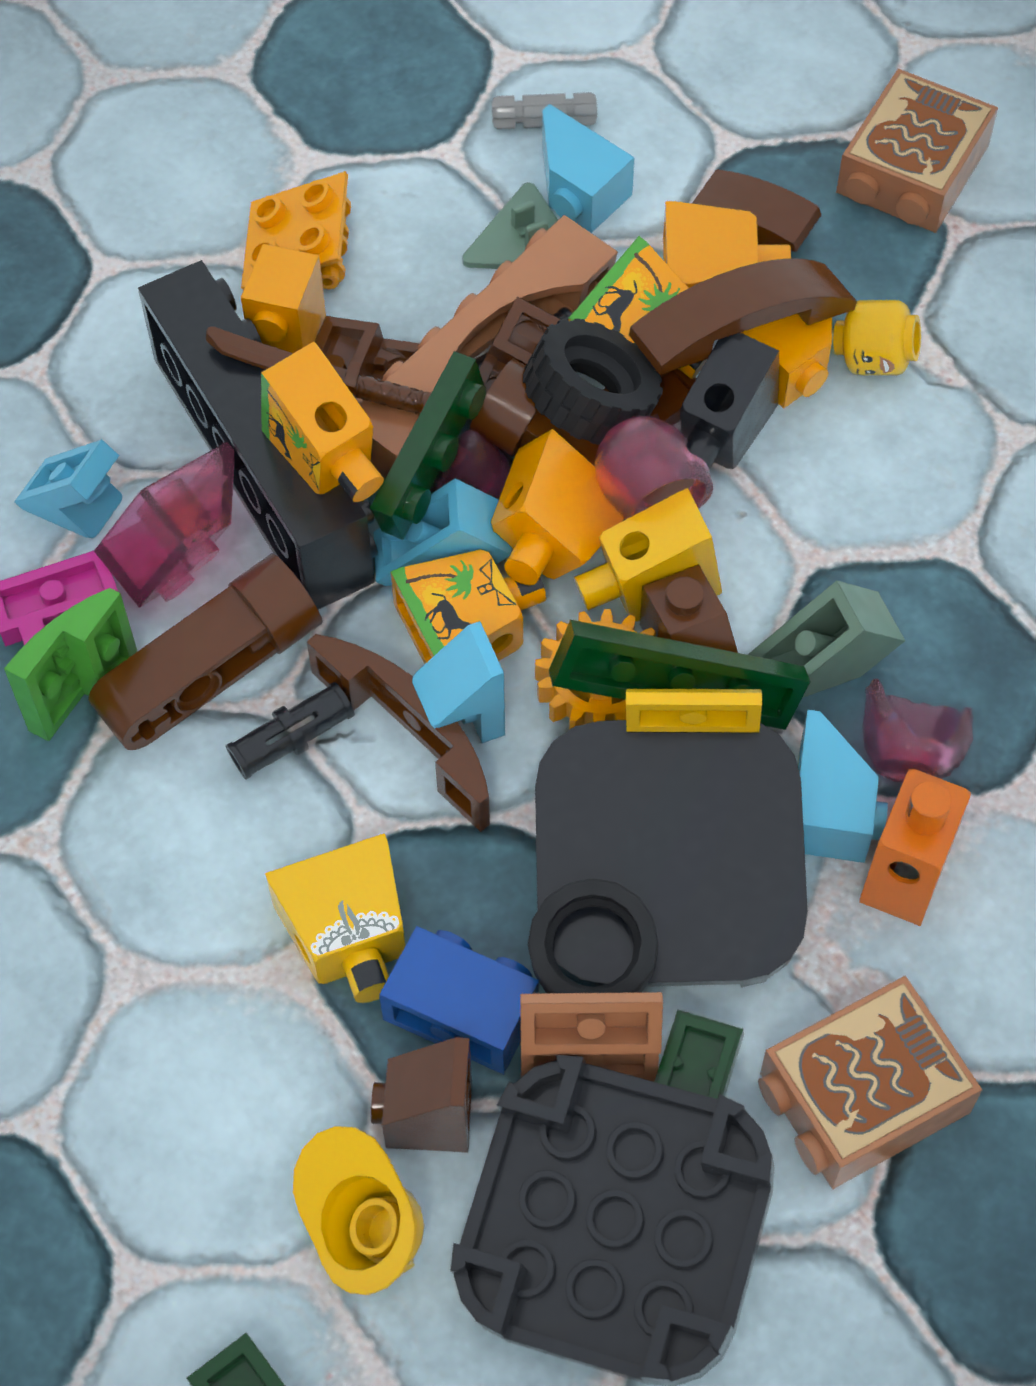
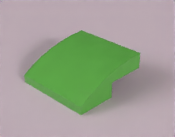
M108 588L72 606L36 633L4 668L27 729L31 733L50 741L84 694L89 696L92 687L101 677L138 652L120 592Z

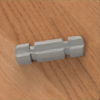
M591 92L573 93V99H566L565 93L522 95V101H515L514 95L496 96L492 101V122L497 129H515L516 123H523V128L542 127V110L551 104L584 126H589L596 123L597 100L595 94Z

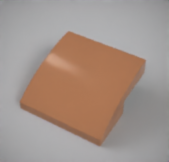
M662 992L520 994L521 1077L533 1067L557 1060L556 1055L584 1057L587 1064L655 1081L662 1042Z

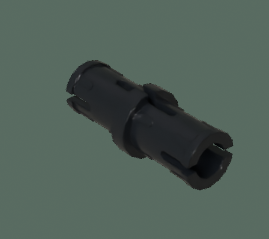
M334 681L324 690L289 710L285 706L272 712L273 719L237 741L228 743L225 747L236 768L246 780L255 772L292 751L299 755L308 750L307 742L343 720L352 718L355 713L347 696ZM309 716L314 717V720L299 727L273 744H266L268 740L283 733Z

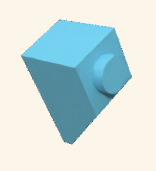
M551 104L542 110V151L549 207L554 209L559 217L566 215L592 233L633 195L635 157Z
M455 478L431 494L430 504L425 516L418 524H411L403 540L382 532L378 528L373 532L378 550V555L375 557L376 582L383 586H392L390 573L392 570L480 549L488 551L495 564L505 560L511 554L512 547L493 531L491 524L499 500Z
M807 710L798 762L802 790L805 854L865 863L871 840H880L887 820L888 803L876 801L879 776L821 711Z

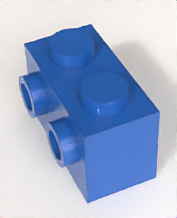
M416 926L379 994L383 1020L435 1044L455 1037L469 1038L471 1060L504 1075L521 1042L520 994H539V980L533 978L532 973L517 961L506 957H498L495 961L472 951L471 946L454 933L438 930L434 934Z

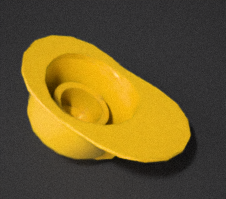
M334 1126L317 1133L302 1148L294 1167L293 1194L297 1209L318 1252L322 1266L331 1281L348 1293L371 1295L388 1288L400 1275L414 1267L413 1258L416 1256L422 1243L424 1232L422 1210L413 1194L403 1187L388 1155L374 1137L358 1128Z

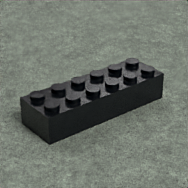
M200 260L138 287L154 361L268 546L295 574L312 598L317 609L319 610L375 583L372 558L378 555V550L368 528V525L374 522V515L368 500L353 502L340 484L325 494L315 493L262 432L261 372L266 369L222 355L206 341L207 328L214 326L262 343L252 321L249 318L241 321L236 314V302L227 282L223 278L215 280L204 262Z

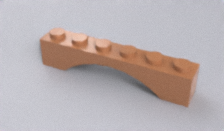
M563 215L548 230L544 228L538 230L528 242L525 251L514 262L507 260L502 263L493 274L487 287L478 295L471 293L465 297L458 306L454 317L441 329L437 326L432 328L420 342L417 351L404 363L402 361L395 362L387 370L382 380L432 393L454 351L475 358L492 345L517 297L551 315L557 313L562 307L568 308L573 314L613 267L618 251L566 215ZM356 398L373 425L371 463L385 480L420 414Z

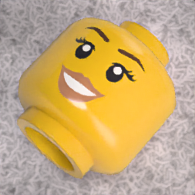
M858 300L855 310L847 312L845 320H837L833 332L834 352L836 355H844L848 370L853 374L901 375L908 367L910 361H917L919 358L921 347L920 318L918 315H911L908 306L899 300Z

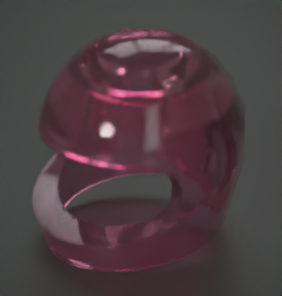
M634 416L625 419L606 433L597 448L595 458L597 484L606 501L625 520L653 506L642 500L651 492L669 483L685 479H695L689 491L699 509L710 498L713 491V482L705 461L691 454L686 448L688 442L686 437L670 423L653 416Z

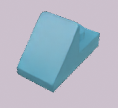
M101 439L48 457L43 461L14 502L24 511L83 537L94 538L99 534L122 501L123 496L121 492L110 483L111 478L107 475V472L119 455Z
M479 621L465 627L414 674L412 683L433 728H440L460 720L464 725L473 722L481 743H485L505 735L504 672Z

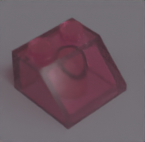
M228 442L223 443L140 490L95 548L94 552L139 608L160 595L165 602H168L181 594L195 580L190 573L206 565L219 553L220 549L216 546L215 542L231 525L235 451Z

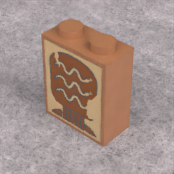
M898 68L842 155L836 193L851 198L857 203L868 205L900 218L906 223L917 225L936 233L989 146L998 107Z
M906 976L897 979L768 1048L765 1051L760 1071L761 1078L758 1079L760 1091L769 1108L777 1116L785 1113L797 1132L798 1136L795 1137V1145L804 1164L814 1175L822 1172L832 1190L970 1114L983 1090Z

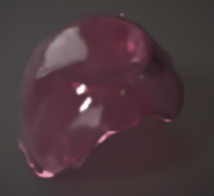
M875 678L871 681L869 686L865 688L866 699L862 730L865 752L876 773L899 783H903L909 769H916L940 779L950 776L953 770L960 766L973 742L974 716L972 708L965 707L962 712H959L957 709L949 706L934 707L924 702L921 704L913 703L907 698H900L894 695L886 696L880 680Z

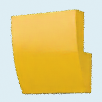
M626 689L627 732H759L762 710V692L760 689Z

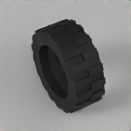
M575 318L574 321H568L567 319L558 320L556 325L551 324L547 327L524 368L526 370L523 373V383L527 387L525 392L528 398L532 399L535 403V408L541 415L544 414L551 420L550 423L558 429L562 428L569 432L571 436L579 440L581 438L588 440L591 444L596 445L610 444V446H619L621 442L625 441L628 443L632 441L646 423L659 402L663 388L660 387L662 382L660 374L656 372L653 365L635 343L627 340L623 334L616 330L612 331L606 328L605 325L597 322H586L585 319ZM576 372L582 373L593 378L594 380L602 384L609 392L593 386L592 384L588 383Z

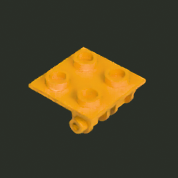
M346 171L251 202L241 283L243 290L262 244L319 255L323 289H334L338 286L339 282L345 277V266L342 264L343 259L341 256L347 252L349 228L346 225V220L351 212V202L347 198L348 173Z

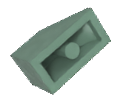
M836 580L748 655L805 666L811 682L802 697L804 698L861 677L904 643L905 639L878 591Z

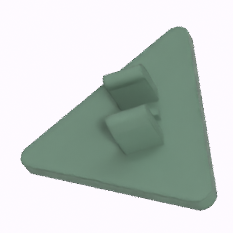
M524 183L466 250L462 257L465 267L498 269L507 260L514 262L525 251L528 242L541 228L548 230L558 221L535 184Z

